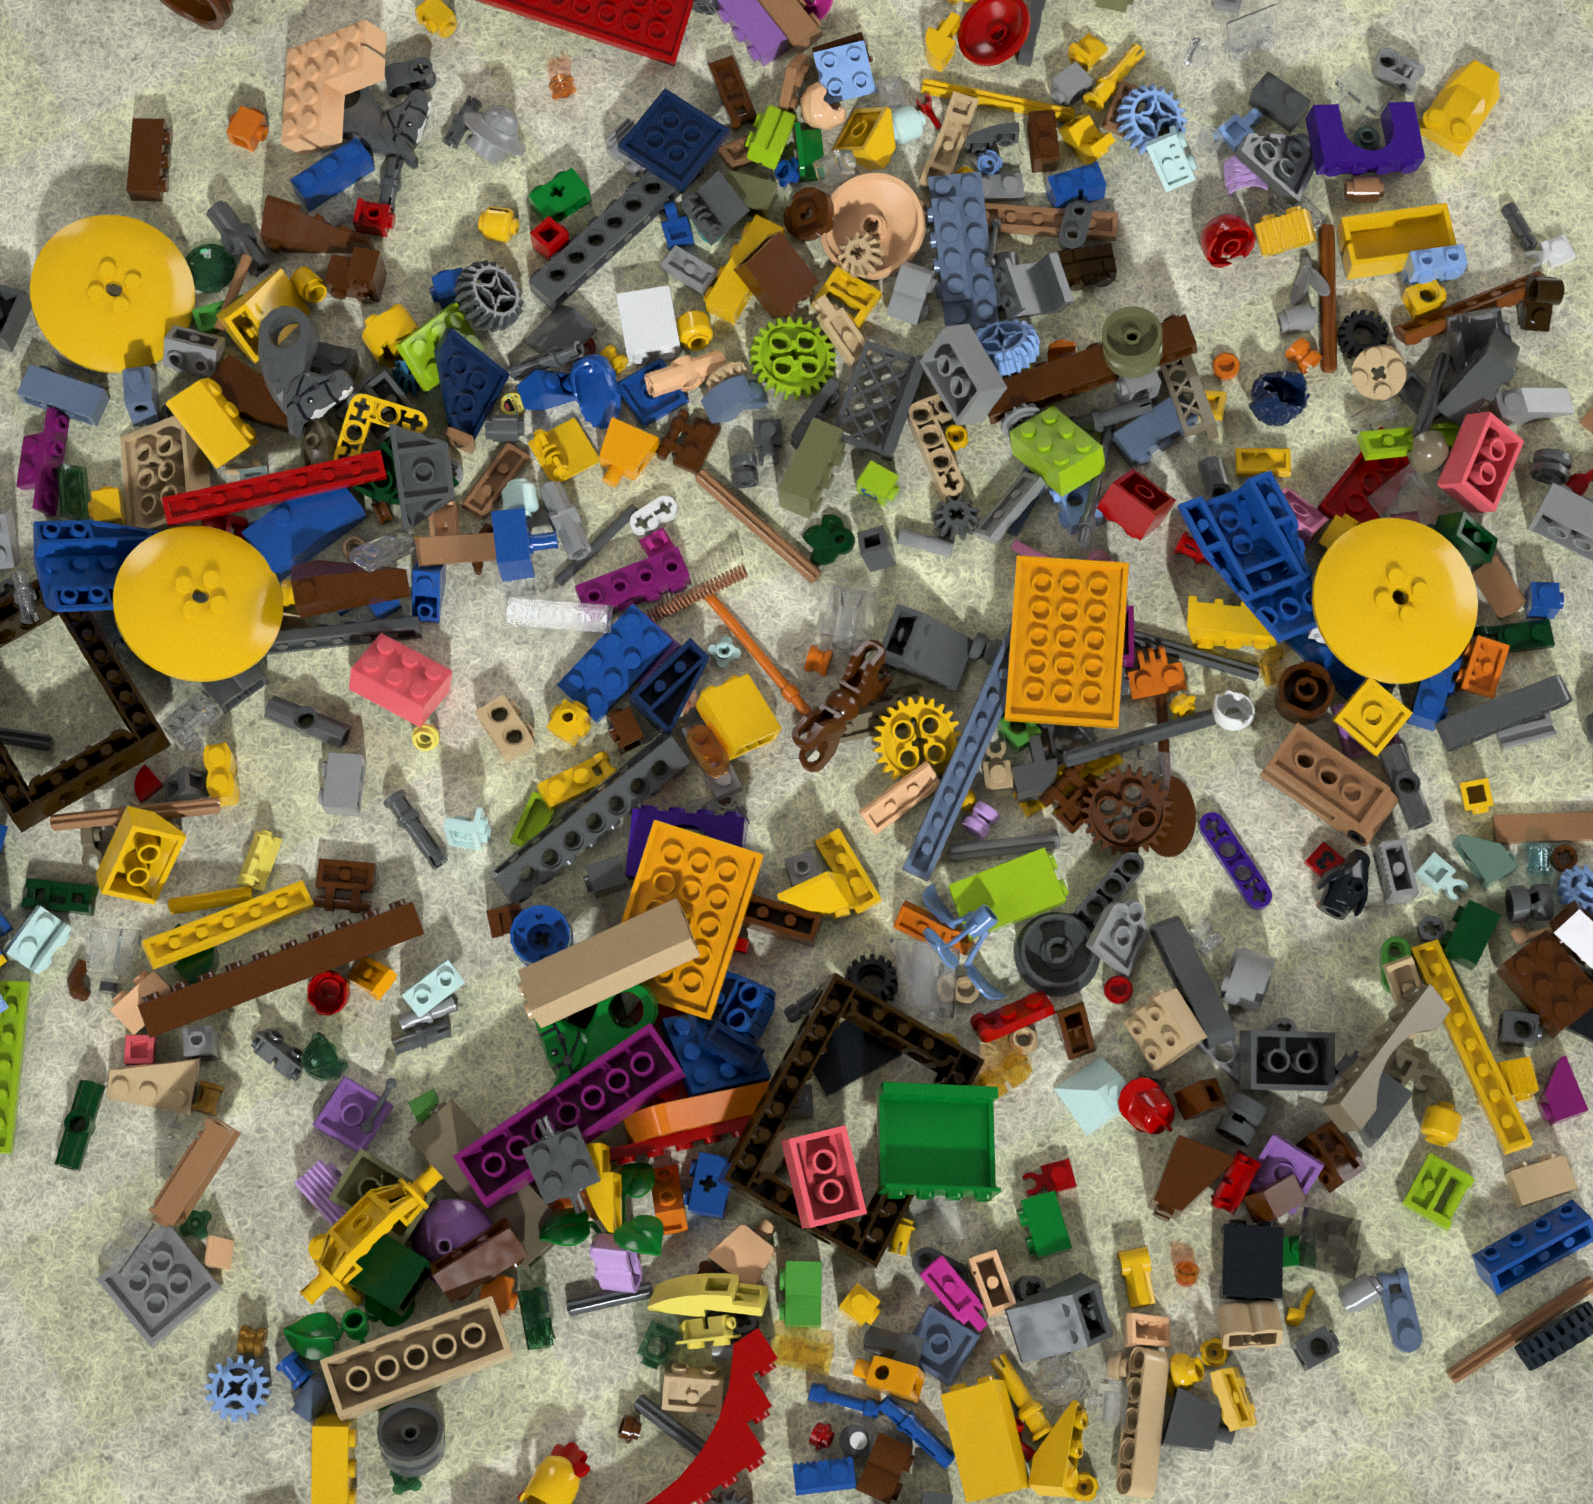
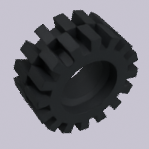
M1361 310L1359 314H1357V311H1353L1351 316L1347 315L1344 318L1337 334L1338 346L1341 345L1340 351L1342 353H1348L1347 357L1349 359L1352 356L1357 358L1368 347L1386 344L1389 330H1386V322L1381 323L1382 317L1380 315L1374 318L1375 312L1370 311L1369 315H1365L1366 310ZM1359 328L1367 329L1372 334L1373 340L1369 344H1360L1353 339V331Z
M870 954V959H866L865 955L860 956L861 962H858L856 959L853 960L852 967L848 966L845 978L863 988L860 984L862 978L868 975L880 976L883 980L880 987L876 989H863L885 1002L887 1000L892 1002L894 994H897L898 991L897 973L895 966L892 967V962L889 959L885 962L884 956L879 955L877 960L875 959V954Z

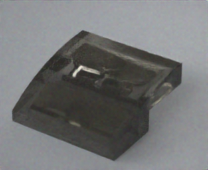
M1304 1207L1299 1239V1266L1355 1279L1361 1250H1357L1356 1246L1362 1220Z

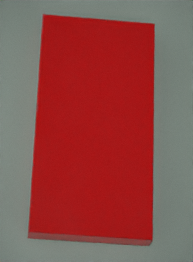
M1361 451L1317 509L1332 520L1336 514L1341 518L1344 514H1347L1359 522L1357 525L1379 519L1414 474L1415 470L1411 468L1407 456L1365 461Z

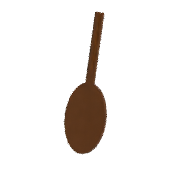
M1166 695L1156 696L1157 724L1168 721ZM1169 739L1158 741L1160 776L1152 781L1161 778L1162 784L1159 789L1168 787L1169 793L1164 798H1172L1173 804L1166 808L1172 809L1174 814L1165 817L1172 823L1171 827H1162L1166 831L1167 836H1156L1159 841L1158 846L1152 842L1148 844L1154 852L1163 857H1175L1183 853L1192 841L1196 827V809L1187 786L1180 779L1171 776ZM1146 798L1140 804L1148 803L1150 799ZM1143 811L1139 814V819L1143 822H1149L1154 817V814L1150 811Z

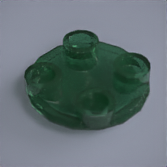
M212 243L200 245L193 249L185 258L193 277L195 290L218 293L233 279L236 270L235 259L221 245Z

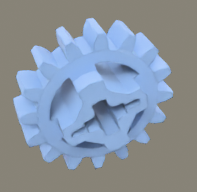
M1574 865L1572 870L1566 869L1563 875H1561L1556 885L1558 886L1556 895L1562 896L1559 901L1560 904H1569L1575 899L1593 916V871L1589 870L1588 865H1584L1582 870L1577 865Z
M239 1356L237 1363H235L229 1357L227 1358V1366L224 1367L218 1363L216 1367L219 1372L217 1374L209 1373L208 1376L213 1379V1383L206 1384L205 1388L210 1390L212 1394L205 1397L208 1402H215L211 1407L212 1412L222 1410L220 1413L221 1419L225 1420L230 1414L231 1422L237 1423L239 1416L247 1422L250 1418L249 1413L252 1412L258 1416L260 1411L257 1407L259 1405H268L263 1397L264 1395L271 1394V1390L265 1388V1384H268L271 1380L269 1377L261 1376L265 1372L264 1367L260 1366L254 1369L257 1361L251 1359L246 1364L245 1357ZM239 1369L249 1371L242 1376H235L232 1371ZM223 1380V1392L219 1395L220 1384ZM235 1383L243 1385L241 1387L243 1393L240 1396L235 1393L232 1394L235 1391L233 1387ZM257 1384V1393L255 1398H253L252 1388ZM234 1402L241 1403L244 1406V1408L230 1409L228 1408V1406L232 1405Z

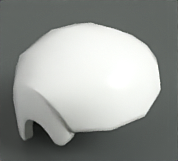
M1229 689L1222 695L1216 694L1212 714L1214 715L1215 722L1223 729L1237 731L1244 729L1253 721L1255 708L1249 697L1243 693L1232 692ZM1230 709H1236L1239 711L1237 713L1225 715L1226 712Z

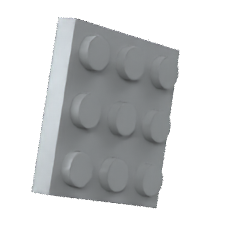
M160 1225L96 1279L152 1348L223 1289L170 1225L168 1228Z

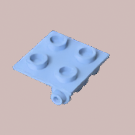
M864 40L813 53L820 84L827 90L824 101L828 102V104L876 93Z

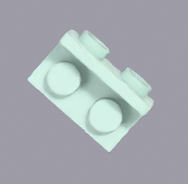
M1175 125L1169 127L1170 133L1145 143L1166 192L1196 180L1194 170L1198 169L1193 155H1187L1184 147H1187L1188 144L1183 132H1177Z
M482 807L476 808L473 822L463 816L445 817L443 830L449 845L482 851L483 843H488L491 835V826H488L489 819L485 817Z
M37 905L3 952L30 971L39 974L41 970L44 971L50 966L53 961L52 955L56 949L62 947L70 937L69 932L72 927L62 922L40 905Z
M445 960L403 992L401 997L409 1004L418 1017H422L464 984V980L449 960Z

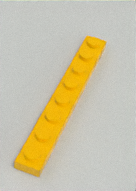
M1438 939L1412 947L1411 956L1424 985L1431 984L1451 1009L1442 1023L1503 1154L1506 1155L1531 1147L1533 1140Z

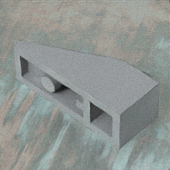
M1516 388L1498 392L1496 397L1489 403L1490 412L1507 427L1575 414L1568 388Z

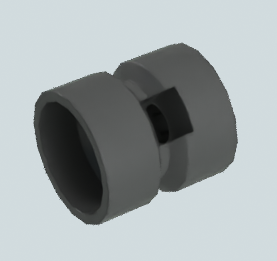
M1534 884L1529 889L1524 885L1507 886L1505 904L1507 919L1510 923H1524L1529 918H1532L1535 922L1551 921L1553 919L1554 899L1549 884Z
M1234 1092L1226 1106L1228 1114H1222L1215 1127V1131L1237 1145L1248 1147L1256 1133L1253 1127L1260 1125L1267 1109L1256 1100L1244 1094Z

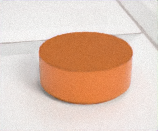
M1231 353L1217 355L1212 364L1214 375L1221 380L1233 379L1238 374L1240 368L1239 360Z

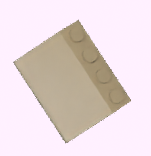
M175 415L121 436L127 526L158 531L181 526H201V520L169 527L165 516L162 497L211 487L208 458Z

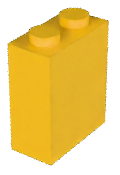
M748 673L740 677L737 675L731 676L722 685L717 687L714 685L706 687L700 692V697L695 704L697 711L728 761L772 742L777 738L782 729Z

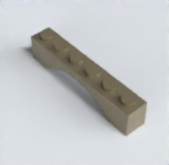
M1431 984L1418 987L1414 985L1404 992L1403 1000L1388 1013L1389 1018L1374 1031V1038L1359 1051L1358 1059L1343 1072V1078L1338 1085L1334 1086L1327 1093L1328 1098L1321 1108L1342 1133L1362 1130L1377 1110L1379 1080L1387 1060L1398 1045L1413 1034L1436 1030L1451 1011Z

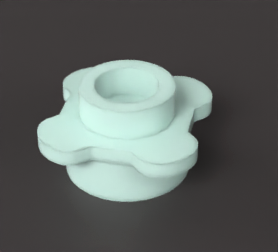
M723 636L716 645L708 647V654L714 657L717 666L720 668H726L734 659H739L741 656L740 649L734 647L729 636ZM723 650H726L727 653H726V654H722V651H723Z

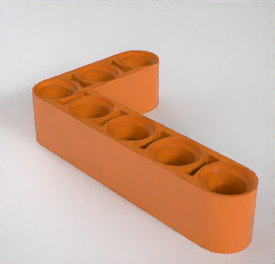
M770 1081L662 1103L636 1111L623 1120L628 1144L752 1115Z

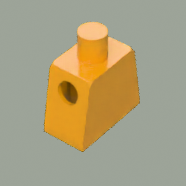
M612 417L599 455L600 466L607 468L602 481L611 487H617L622 476L635 481L660 448L659 438Z
M874 1355L872 1362L858 1358L853 1370V1376L866 1379V1385L870 1389L887 1395L890 1393L893 1397L915 1404L918 1403L926 1377L917 1366ZM882 1370L889 1372L888 1377L884 1380L879 1379Z

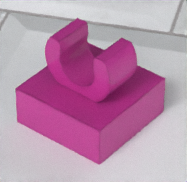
M663 527L639 540L648 558L675 548Z

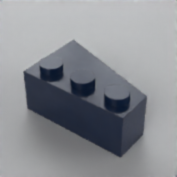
M689 638L630 694L629 702L659 733L671 735L710 657Z

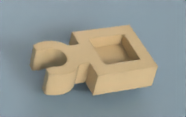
M1000 742L1001 750L998 753H993L990 750V743L985 752V755L990 759V762H983L982 764L985 791L1013 789L1011 760L1002 759L1006 753L1004 742Z

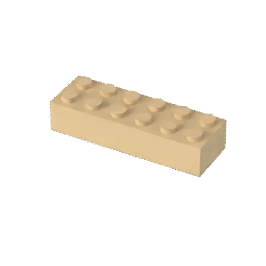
M490 1296L320 1360L338 1418L345 1422L514 1358L496 1303L493 1297Z

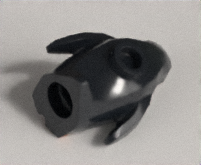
M1355 849L1343 863L1330 868L1321 875L1317 883V889L1320 890L1324 887L1320 901L1316 904L1320 911L1338 920H1344L1353 908L1354 916L1357 917L1361 914L1368 897L1370 857L1366 852Z

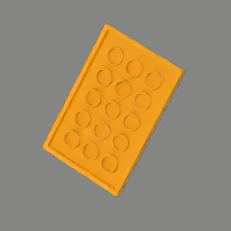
M1017 555L1005 721L1118 729L1129 563Z
M654 820L621 923L675 898L678 900L688 919L700 956L642 983L650 987L657 997L659 1004L712 1020L764 855ZM625 992V993H628V994L637 996L636 994H633V993H631V992Z

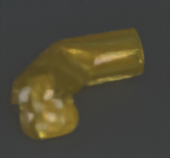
M1279 646L1266 649L1258 661L1265 687L1278 684L1274 669L1284 657V651Z

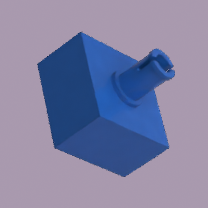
M525 508L491 512L496 560L502 582L535 578L532 554L538 550L558 549L556 531L532 534L529 530Z

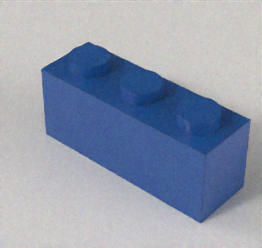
M355 137L291 178L290 181L297 197L306 209L311 212L373 172L375 168L371 155L358 138Z

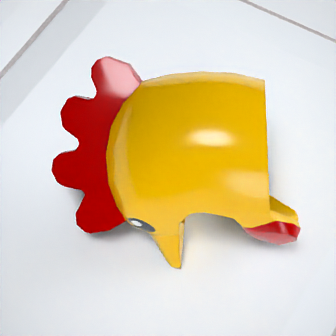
M569 1442L565 1447L559 1443L556 1444L551 1452V1456H546L541 1464L534 1467L536 1471L526 1488L519 1494L517 1498L519 1502L527 1500V1504H572L578 1493L581 1478L586 1476L591 1469L585 1463L588 1458L587 1453L579 1450V1446L574 1442Z

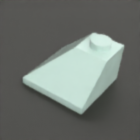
M1099 1057L1056 1086L1054 1090L1086 1136H1089L1121 1114L1118 1109V1098L1121 1090L1127 1083L1102 1057Z

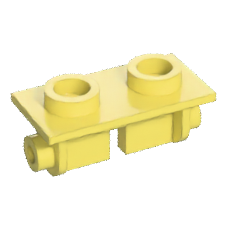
M267 830L256 831L237 884L250 886L252 889L264 892L283 839L272 836V833Z
M728 1314L708 1317L709 1329H706L705 1318L686 1319L678 1326L680 1335H683V1341H676L675 1344H687V1350L705 1348V1342L713 1341V1346L731 1345V1339L741 1338L742 1334L733 1335L736 1320Z

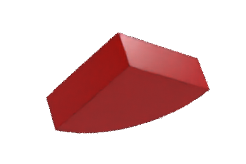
M146 764L137 773L134 783L135 793L141 804L164 787Z

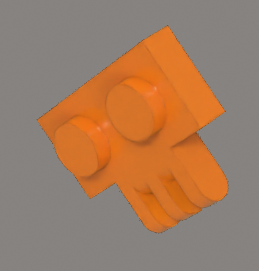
M1164 646L1158 647L1159 658H1155L1153 648H1148V660H1144L1142 650L1136 651L1139 670L1126 673V677L1130 678L1129 693L1131 700L1186 690L1187 686L1182 662L1168 664Z

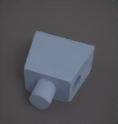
M150 366L123 369L124 402L133 426L150 425L161 421L158 378ZM141 405L147 407L146 410L139 411Z

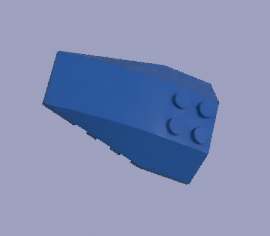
M1271 470L1248 478L1239 489L1207 501L1200 496L1177 506L1203 556L1278 643L1318 628L1312 607L1313 584L1311 577L1313 574L1310 565L1306 563L1304 556L1306 549L1303 539H1300L1298 535V521Z

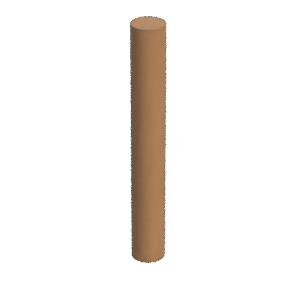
M242 254L220 312L237 300L252 261L251 256ZM217 318L214 328L224 332L225 328Z

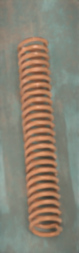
M744 563L741 564L742 568L740 565L737 568L734 567V572L730 569V574L726 571V576L722 573L723 579L718 575V579L714 577V581L710 578V583L706 580V585L702 582L703 589L698 584L699 590L694 586L695 592L690 588V592L686 590V594L682 592L683 598L680 594H678L679 600L677 596H674L676 603L673 598H670L671 603L669 600H666L667 605L665 602H662L663 607L661 604H658L659 609L657 606L654 607L656 613L653 608L650 609L652 614L647 609V614L657 623V620L661 621V618L664 619L669 614L672 615L677 611L680 612L681 609L684 610L685 607L688 608L689 605L692 606L693 603L700 602V598L704 600V596L708 598V595L712 596V593L716 594V591L720 592V589L724 590V587L728 588V585L732 586V583L736 584V581L740 582L744 578L747 579L748 574Z

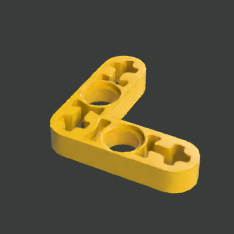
M357 394L349 403L334 453V460L339 459L341 454L346 455L348 447L342 446L344 441L351 445H359L357 451L352 448L350 456L362 454L372 422L389 427L391 424L398 425L402 418V410H405L407 413L404 416L414 419L415 415H419V420L423 422L422 427H416L415 432L422 434L428 427V419L424 413L367 394ZM363 399H367L366 404L370 406L369 411L364 410L361 417L362 419H367L366 424L357 420H350L352 414L356 417L358 416L359 409L355 407L356 402H362ZM385 407H393L396 410L397 416L393 422H385L382 419L381 412ZM402 422L403 427L401 428L414 432V430H411V424ZM351 425H358L362 429V436L356 441L350 440L347 436V430Z

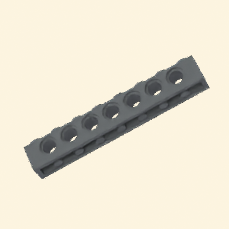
M704 168L701 169L687 188L704 174ZM646 170L644 176L639 181L632 182L618 200L614 199L608 204L605 212L599 217L596 216L591 219L587 228L582 233L575 234L561 252H555L547 265L542 269H537L531 275L529 280L530 291L551 311H554L664 211V203L676 200L682 192ZM650 189H657V190H659V191L656 192V193H649V192H647V191H649ZM632 206L640 207L638 210L635 211L629 210V208ZM614 223L621 224L617 228L610 227V225ZM593 241L602 242L599 245H591ZM575 258L583 259L579 263L571 262ZM557 275L564 276L561 280H553V277Z
M662 733L488 874L509 901L514 904L526 901L533 894V889L540 884L544 885L551 881L555 876L554 873L562 866L567 867L572 864L580 851L594 846L599 841L598 837L605 831L609 832L615 829L621 823L620 819L627 813L632 814L633 808L639 809L642 801L648 796H654L661 792L664 788L663 784L669 779H675L682 775L686 770L685 766L690 763L689 759L672 736ZM660 760L662 763L661 770L653 774L652 766L656 761ZM635 778H639V788L631 791V782ZM617 795V806L609 809L608 802L610 798ZM595 813L597 817L596 822L592 826H587V817ZM570 831H574V840L569 844H565V835ZM547 849H552V858L547 862H543V853ZM525 867H530L531 873L529 877L521 880V870Z

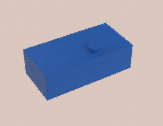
M343 488L283 501L242 531L241 534L246 542L263 555L280 583L291 574V565L308 562L364 521L366 515L363 507L349 490Z

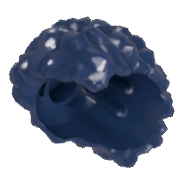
M1284 370L1259 375L1254 381L1251 390L1253 401L1249 403V409L1252 410L1258 421H1262L1267 426H1283L1303 412V409L1307 406V399L1310 397V394L1306 393L1308 386L1306 385L1307 381L1302 372L1293 373L1292 371Z

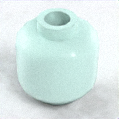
M906 105L891 112L894 137L897 143L905 144L921 137L926 120L920 110L917 111L913 106Z
M526 479L509 481L501 492L504 510L525 508L527 520L531 519L532 515L539 509L535 485L529 483Z

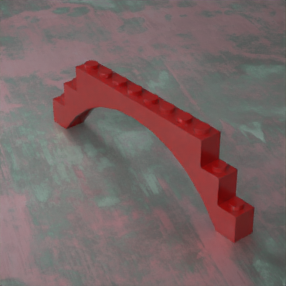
M759 1328L733 1344L728 1391L719 1419L701 1452L676 1481L645 1504H693L695 1502L697 1504H704L714 1497L711 1491L720 1485L725 1490L740 1480L737 1476L738 1473L746 1468L749 1472H752L765 1463L762 1458L767 1453L748 1423L753 1420L755 1425L768 1418L771 1415L768 1410L773 1406L754 1376L759 1373L763 1377L777 1368L774 1363L779 1359Z

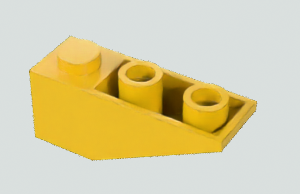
M1072 1400L1033 1455L1028 1485L1037 1495L1072 1498L1073 1490L1077 1487L1079 1479L1077 1471L1078 1460L1083 1455V1430L1088 1426V1414L1077 1400Z

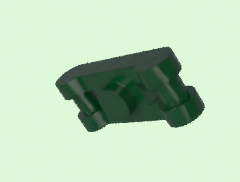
M33 878L26 879L25 888L27 893L26 898H22V908L34 910L37 905H40L47 911L94 916L95 906H93L94 897L98 896L99 887L79 883ZM43 890V899H37L38 892ZM76 894L83 895L82 903H74Z

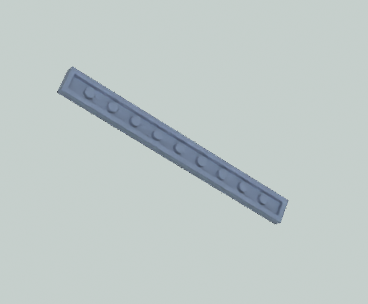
M1012 621L901 869L926 882L932 875L1006 707Z

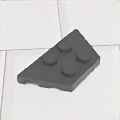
M391 424L389 428L403 530L407 531L456 498L449 444L445 441L433 439L424 434L412 432Z

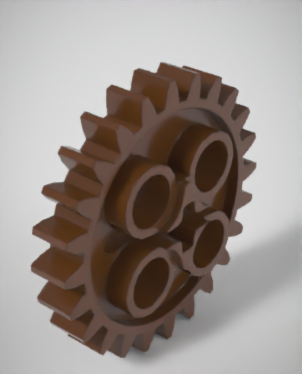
M1128 764L1126 771L1122 772L1120 767L1116 765L1115 774H1111L1109 770L1105 769L1106 778L1102 779L1096 775L1095 781L1097 786L1091 784L1087 786V789L1092 794H1084L1082 796L1083 800L1089 803L1081 806V812L1088 813V815L1082 817V823H1090L1085 829L1086 834L1095 832L1092 842L1096 843L1102 840V850H1105L1109 845L1112 846V855H1115L1118 849H1122L1123 855L1128 853L1129 849L1138 854L1139 847H1143L1146 852H1149L1148 843L1152 842L1158 846L1159 841L1156 836L1166 837V831L1162 827H1171L1172 825L1171 821L1165 818L1174 814L1172 809L1166 808L1173 804L1172 798H1164L1169 793L1168 787L1159 789L1162 779L1159 778L1152 781V771L1148 772L1145 776L1142 775V766H1139L1136 772H1132L1131 765ZM1136 786L1141 790V793L1137 797H1129L1125 794L1127 788ZM1105 799H1111L1116 805L1111 810H1104L1100 807V803ZM1144 799H1150L1148 803L1140 804ZM1127 806L1128 809L1132 810V814L1122 813V807ZM1143 811H1150L1154 814L1153 819L1149 822L1141 821L1138 816ZM1116 816V817L1113 818L1110 822H1108V823H1105V822H1104V820H1105L1106 818H1112V817ZM1117 824H1125L1129 829L1125 834L1118 835L1113 831V828Z

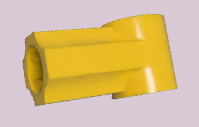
M1145 1246L1117 1251V1259L1120 1260L1122 1267L1120 1274L1122 1278L1124 1277L1130 1309L1155 1305L1156 1302L1150 1277L1152 1268L1148 1248Z

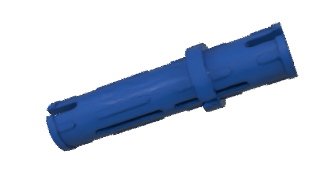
M890 1393L877 1406L881 1412L896 1424V1429L899 1432L903 1431L913 1439L943 1469L947 1468L955 1459L954 1452L915 1417L916 1413L912 1410L908 1411Z

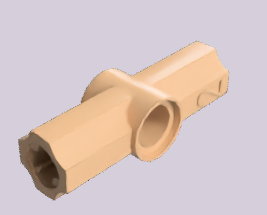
M719 350L695 358H691L688 355L679 357L670 366L645 374L646 389L649 395L653 397L681 389L683 392L691 391L697 388L702 381L708 380L715 369L725 364L726 358Z

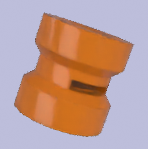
M1304 337L1294 342L1284 354L1290 362L1297 364V370L1304 375L1308 373L1306 369L1309 365L1314 368L1322 359V355L1317 350L1311 351L1310 343Z

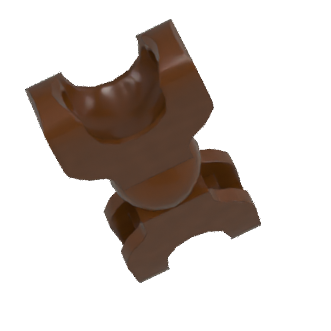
M866 640L857 648L849 659L843 677L838 682L840 689L832 691L827 696L825 705L821 703L816 710L804 714L793 728L792 739L794 744L801 748L799 760L801 766L806 771L818 772L826 766L834 756L841 736L847 730L845 723L851 722L857 717L860 707L864 708L868 702L880 698L891 684V671L889 667L883 665L886 660V652L883 644L879 641ZM872 650L877 651L878 653L870 662L865 659L868 652ZM878 674H883V678L878 680ZM807 732L806 739L800 738L803 733ZM817 750L820 754L819 758L813 762L808 761V757Z

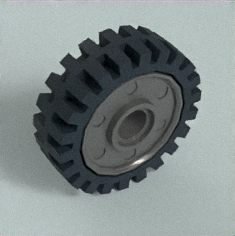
M1586 1301L1570 1309L1514 1346V1349L1529 1371L1535 1370L1554 1360L1593 1335L1592 1304L1590 1301Z

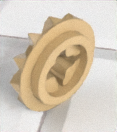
M743 362L725 363L711 373L706 386L710 391L727 379L740 375L746 376L747 368Z

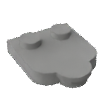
M1132 898L1124 899L1121 903H1109L1104 908L1085 945L1119 975L1124 977L1130 976L1149 938V927L1143 920L1145 914L1143 905Z

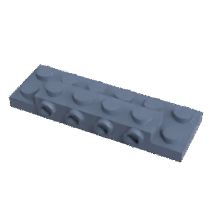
M981 171L928 177L930 206L926 207L928 223L933 222L934 232H929L931 248H936L937 257L932 258L935 274H939L940 283H937L936 297L937 300L942 299L945 327L970 324L973 330L985 328L987 323L994 324L996 320L999 322L995 282L991 271L993 267L988 268L985 264V258L989 256L990 241Z

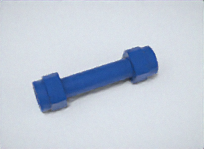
M812 1382L808 1400L823 1404V1401L859 1410L863 1412L864 1416L876 1419L879 1414L877 1406L881 1402L870 1397L864 1400L827 1389L826 1385Z

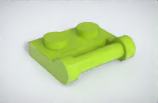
M1429 1153L1401 1205L1429 1220L1441 1229L1449 1231L1452 1225L1451 1219L1467 1189L1472 1188L1475 1179L1464 1171ZM1453 1178L1457 1181V1184L1441 1214L1434 1211V1208L1449 1179Z

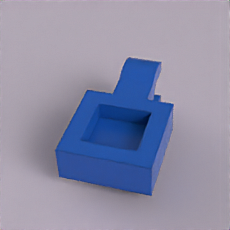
M674 201L664 203L667 221L661 223V228L668 250H672L675 245L681 248L694 244L687 216L678 217Z

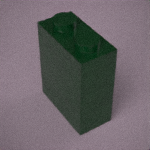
M384 1234L372 1245L367 1254L361 1256L356 1261L363 1270L347 1284L398 1316L403 1317L431 1274V1263Z

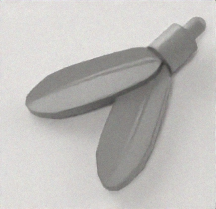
M1307 253L1303 254L1301 259L1302 270L1299 272L1290 294V300L1294 306L1303 300L1309 284L1321 296H1328L1330 294L1329 284L1312 267V259Z

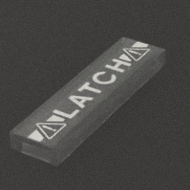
M507 597L505 625L611 633L613 605Z

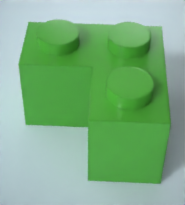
M786 1261V1269H780V1291H785L786 1299L785 1302H780L779 1320L785 1321V1328H821L822 1261Z

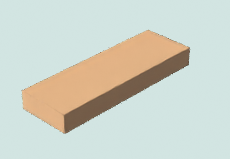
M925 761L858 812L873 833L877 835L935 792L941 780L929 763Z

